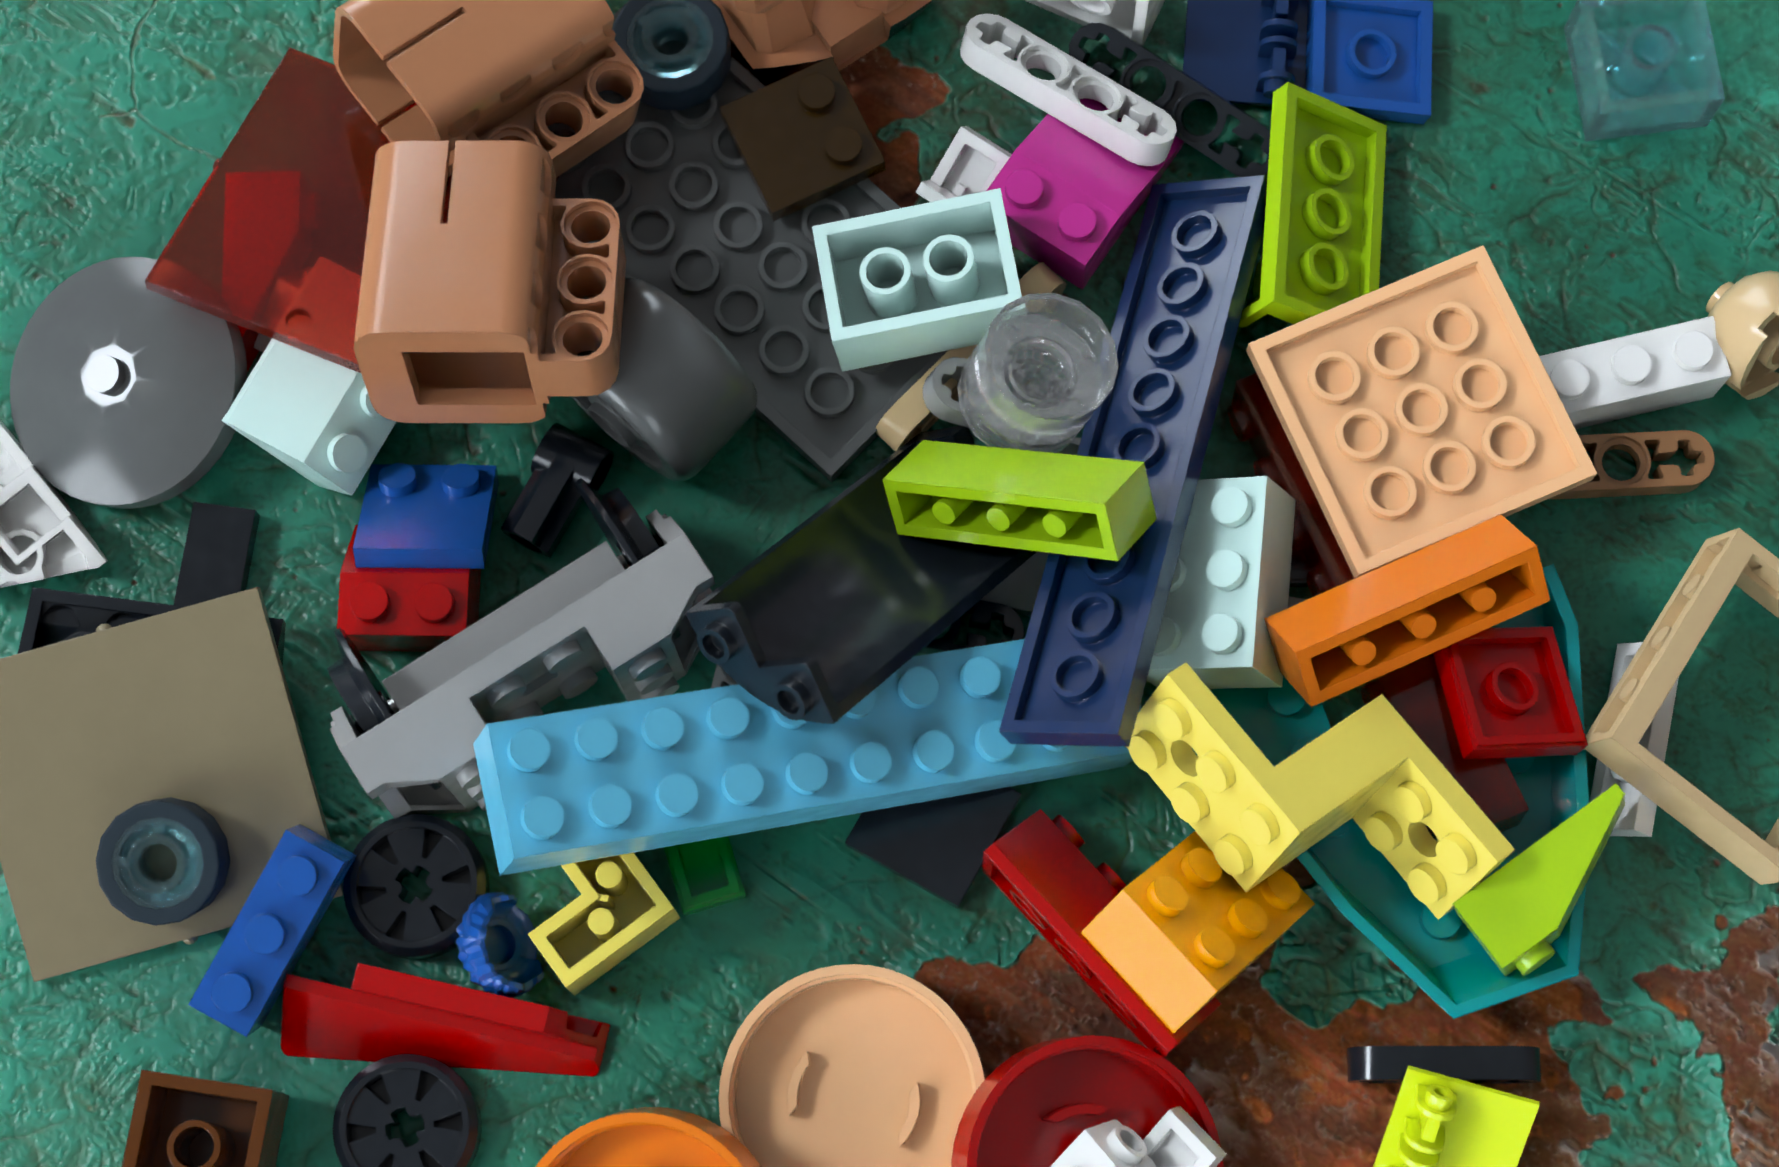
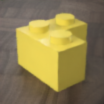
M628 853L561 865L581 895L528 933V936L565 988L575 996L680 919V916L635 853Z

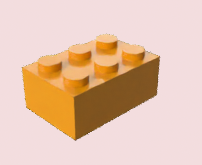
M1194 831L1122 889L1081 934L1174 1034L1269 949L1315 903L1299 887L1297 881L1282 868L1248 892H1245L1234 877L1226 873L1219 866L1214 853L1197 832Z

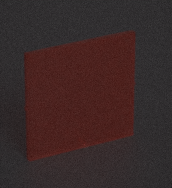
M289 48L221 158L214 161L211 175L146 277V288L361 373L354 353V338L375 154L381 146L389 143L381 128L417 105V103L414 102L377 126L346 87L334 64ZM452 175L447 179L443 224H447Z

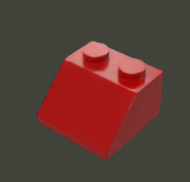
M355 525L340 571L337 629L341 628L345 631L358 651L429 652L479 621L481 569L357 568L353 553V545L358 525Z

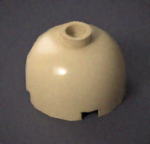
M1765 271L1748 275L1735 284L1726 282L1712 294L1707 302L1706 312L1709 313L1707 317H1714L1716 340L1725 354L1730 368L1731 376L1725 384L1745 399L1750 400L1763 396L1779 385V373L1774 372L1779 368V272Z

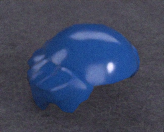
M504 892L485 893L478 896L476 901L469 905L468 911L463 914V921L457 927L459 937L455 942L459 950L458 959L463 963V968L470 972V981L481 986L485 992L510 998L519 997L533 989L545 976L541 962L536 960L538 948L528 936V933L534 930L535 927L528 915L516 906L517 898L515 895L505 894Z

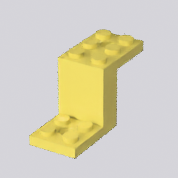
M1186 662L1166 675L1138 712L1130 746L1126 747L1135 764L1149 774L1171 801L1177 815L1192 826L1214 853L1219 866L1226 873L1232 875L1245 892L1254 888L1353 818L1365 833L1369 843L1385 856L1406 881L1412 894L1423 902L1439 920L1454 909L1452 903L1480 884L1515 850L1383 694L1276 766H1273ZM1426 825L1434 832L1438 841L1431 836Z

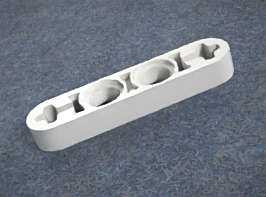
M980 14L969 20L961 43L960 56L971 69L1132 163L1142 166H1154L1166 160L1177 132L1175 121L1166 111L1004 17L995 14ZM1028 69L1045 70L1054 75L1056 79H1039L1032 76ZM1084 98L1094 99L1103 103L1108 110L1097 111L1081 104L1079 100Z

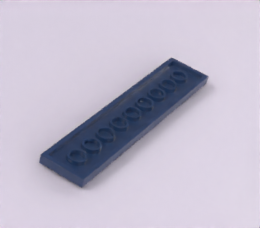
M1265 175L1152 185L1077 455L1144 462L1157 519L1119 561L1049 553L999 732L1010 744L1130 746L1264 231L1267 178Z

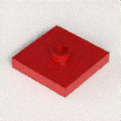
M1553 626L1488 628L1433 653L1463 760L1577 755L1588 746Z

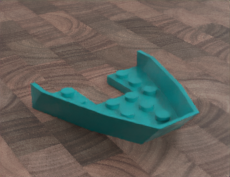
M1552 564L1543 567L1550 601L1490 628L1553 626L1585 733L1578 622L1556 568ZM1284 676L1282 687L1210 690L1273 766H1276L1331 729L1322 703L1311 707ZM1458 741L1431 750L1515 848L1486 878L1589 803L1585 749L1577 755L1465 760L1462 758ZM1353 818L1297 857L1339 911L1453 1019L1579 975L1586 885L1560 937L1550 944L1556 953L1540 967L1525 976L1517 968L1505 977L1457 915L1455 909H1452L1438 920L1427 906L1412 894L1406 881L1385 856L1369 843L1365 833ZM1426 825L1431 836L1438 841L1434 832Z

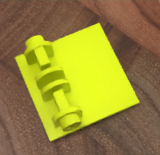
M1408 1065L1373 1167H1517L1540 1102Z

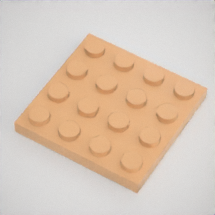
M1484 245L1248 344L1246 352L1354 578L1501 514L1507 517L1592 481L1597 475V471Z

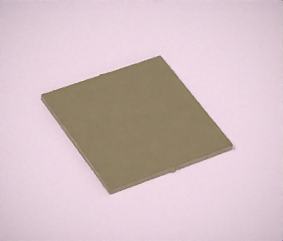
M260 587L115 627L104 623L99 625L94 633L0 659V863L34 982L179 941H183L188 945L194 944L200 935L232 927L286 829L301 824L331 841ZM172 797L193 802L216 819L227 837L230 865L225 885L211 905L181 922L155 926L131 920L111 905L99 885L95 860L101 836L116 816L136 804ZM161 822L149 824L136 833L128 844L125 864L127 875L135 888L148 897L166 900L178 898L191 889L199 878L202 859L200 847L192 834L179 825ZM343 882L341 883L334 898L344 895Z

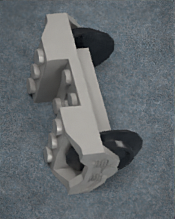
M580 478L576 481V485L613 550L605 541L382 680L381 682L391 698L345 631L341 628L335 630L341 658L328 667L327 670L354 718L350 714L348 715L341 706L330 713L333 721L330 722L332 726L330 730L339 750L366 794L372 799L379 796L394 819L410 814L426 815L470 812L478 806L482 811H486L473 743L486 724L543 715L541 707L563 694L565 699H571L592 687L598 680L595 673L605 667L627 701L674 694L680 687L677 680L687 674L700 650L697 643V634L692 628L685 612L712 592L710 587L715 584V581L684 531L671 516L661 515L657 510L645 516L650 525V533L634 507L619 488L601 495L585 480Z

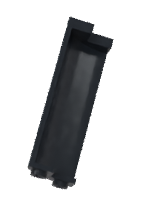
M955 426L920 432L685 612L692 628L697 634V643L702 654L712 663L720 665L747 692L766 705L776 709L786 718L791 720L801 719L815 723H835L1038 552L897 534L882 479L923 440L975 445L968 427Z

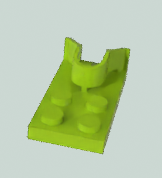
M1287 82L1273 92L1263 252L1256 267L1252 288L1253 299L1243 309L1239 327H1247L1266 314L1291 324H1296L1379 289L1387 125L1290 82Z

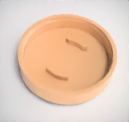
M861 964L834 965L803 973L785 982L761 1000L748 1014L737 1030L723 1063L719 1086V1116L721 1127L737 1138L752 1153L762 1167H951L954 1140L960 1120L972 1096L985 1078L976 1046L968 1030L951 1007L935 992L922 983L890 969Z

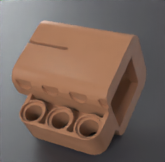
M348 0L335 10L333 60L344 84L377 126L416 102L417 105L384 125L381 131L389 142L449 141L450 156L447 179L452 175L456 140H516L533 143L549 153L557 178L626 132L633 125L644 90L643 78L638 68L615 41L616 33L612 30L615 18L606 0ZM604 90H612L621 94L626 101L620 104H612L604 101L598 93ZM554 123H563L574 129L576 134L570 137H560L554 135L547 126Z
M456 140L447 224H443L450 156L449 141H395L381 146L375 154L354 338V353L375 411L387 419L403 423H531L541 420L546 416V407L550 402L551 396H593L608 390L616 381L619 372L626 273V254L619 216L614 207L603 200L592 198H555L556 175L553 161L549 153L538 145L516 140ZM600 240V241L595 242V243H588V242H590V241ZM589 295H598L590 299H581ZM583 351H595L590 355L576 356Z

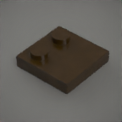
M832 56L719 107L721 118L773 222L886 170L885 160Z

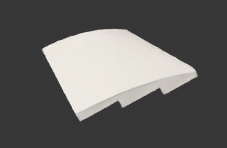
M0 419V588L101 567L108 561L55 487L36 470L19 441Z

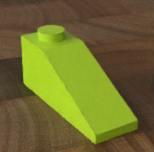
M1617 783L1452 903L1457 915L1505 977L1517 968L1525 976L1540 967L1556 953L1550 944L1560 937L1625 807V793Z

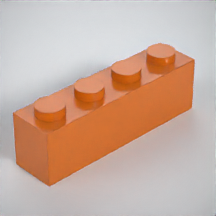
M1500 514L1266 617L1264 620L1280 673L1303 699L1313 707L1549 602L1550 597L1537 545Z

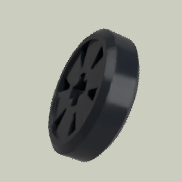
M424 814L403 815L399 818L385 821L372 829L363 837L352 852L356 855V858L343 881L345 906L358 932L380 950L404 959H428L455 949L457 947L455 941L459 937L457 927L463 921V914L468 911L469 905L476 901L478 896L489 893L490 890L487 865L475 843L460 828L449 821ZM422 870L429 872L426 884L432 889L430 896L425 901L415 896L412 904L405 902L404 899L407 896L408 890L401 884L404 877L410 872L417 878Z
M417 1054L393 1055L382 1058L365 1067L350 1081L343 1091L336 1106L333 1120L334 1147L342 1167H470L478 1152L482 1133L479 1105L472 1089L464 1078L444 1063ZM404 1110L407 1111L409 1116L423 1118L425 1128L416 1132L419 1141L412 1146H409L404 1139H393L391 1135V1127L400 1124L396 1117L397 1114Z

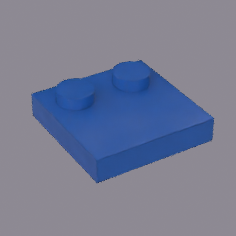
M1308 0L1305 90L1371 119L1424 125L1431 117L1433 1Z
M371 464L353 545L356 567L484 569L499 487L497 465Z

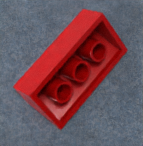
M1041 809L991 844L983 852L982 871L1142 1046L1155 1051L1165 1058L1220 1007V1001L1214 997L1174 1034L1166 1027L1081 934L1089 923L1126 887V884L1104 862L1097 868L1092 865L1079 850L1085 843L1084 840L1065 818L1058 814L1051 820Z

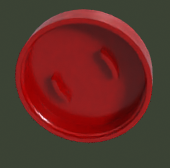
M1094 1035L1074 1036L1043 1041L1027 1047L1000 1064L982 1082L972 1096L960 1120L954 1140L951 1167H1050L1087 1128L1115 1119L1122 1125L1135 1131L1144 1140L1166 1112L1178 1106H1181L1220 1147L1221 1144L1212 1115L1203 1098L1189 1079L1170 1061L1145 1046L1125 1039ZM1223 1160L1216 1167H1224Z

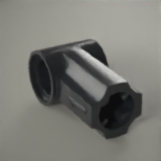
M557 422L553 424L542 438L531 464L532 475L501 527L503 533L525 548L551 558L584 500L576 485V481L582 478L598 492L608 475L613 462L614 452Z

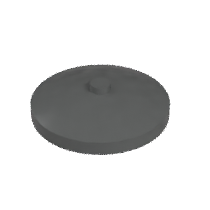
M121 257L98 262L73 274L58 285L37 308L21 336L12 365L10 380L11 413L15 431L28 459L36 470L60 491L71 497L99 506L116 509L143 508L159 504L183 493L211 470L228 447L236 431L221 420L230 409L234 399L247 380L246 352L240 330L228 306L208 284L197 276L172 264L146 257Z

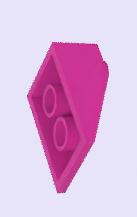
M1084 98L1079 100L1081 104L1097 111L1108 110L1103 103L1094 99ZM1047 114L1016 148L986 191L1001 188L1012 246L1037 262H1044L1056 274L1083 290L1150 194L1152 185L1159 181L1182 148L1184 141L1175 136L1165 161L1159 165L1142 166L1124 159Z

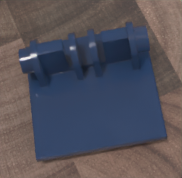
M1187 0L1183 72L1232 104L1272 106L1273 92L1287 82L1305 89L1308 0ZM1198 99V100H1196V101L1209 102V101L1204 100V99Z

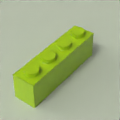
M923 440L882 479L898 535L1119 561L1157 519L1145 464L1140 461Z

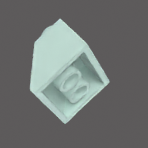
M320 260L221 421L315 485L352 496L396 424V421L381 416L373 408L354 353L361 279L326 261Z

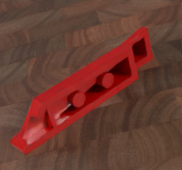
M357 963L351 989L287 974L283 987L281 1050L285 1055L294 1057L376 1062L382 1058L399 1054H417L438 1060L449 1067L594 1077L601 1069L611 1025L568 1015L566 1011L541 1004Z

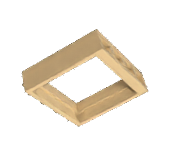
M1737 528L1705 540L1586 734L1588 746L1584 749L1757 883L1765 885L1779 883V817L1764 841L1639 744V741L1734 585L1738 586L1779 619V559L1742 529Z

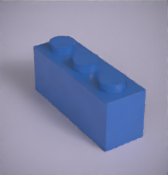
M301 824L286 829L188 1005L245 1037L259 1029L280 995L287 974L291 975L355 860L356 855Z

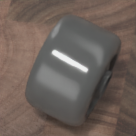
M625 278L620 362L616 381L608 390L599 395L571 396L619 445L647 467L673 481L688 480L702 471L748 421L757 405L756 387L730 350L680 303L662 290L639 278ZM583 351L576 356L590 355L595 351Z

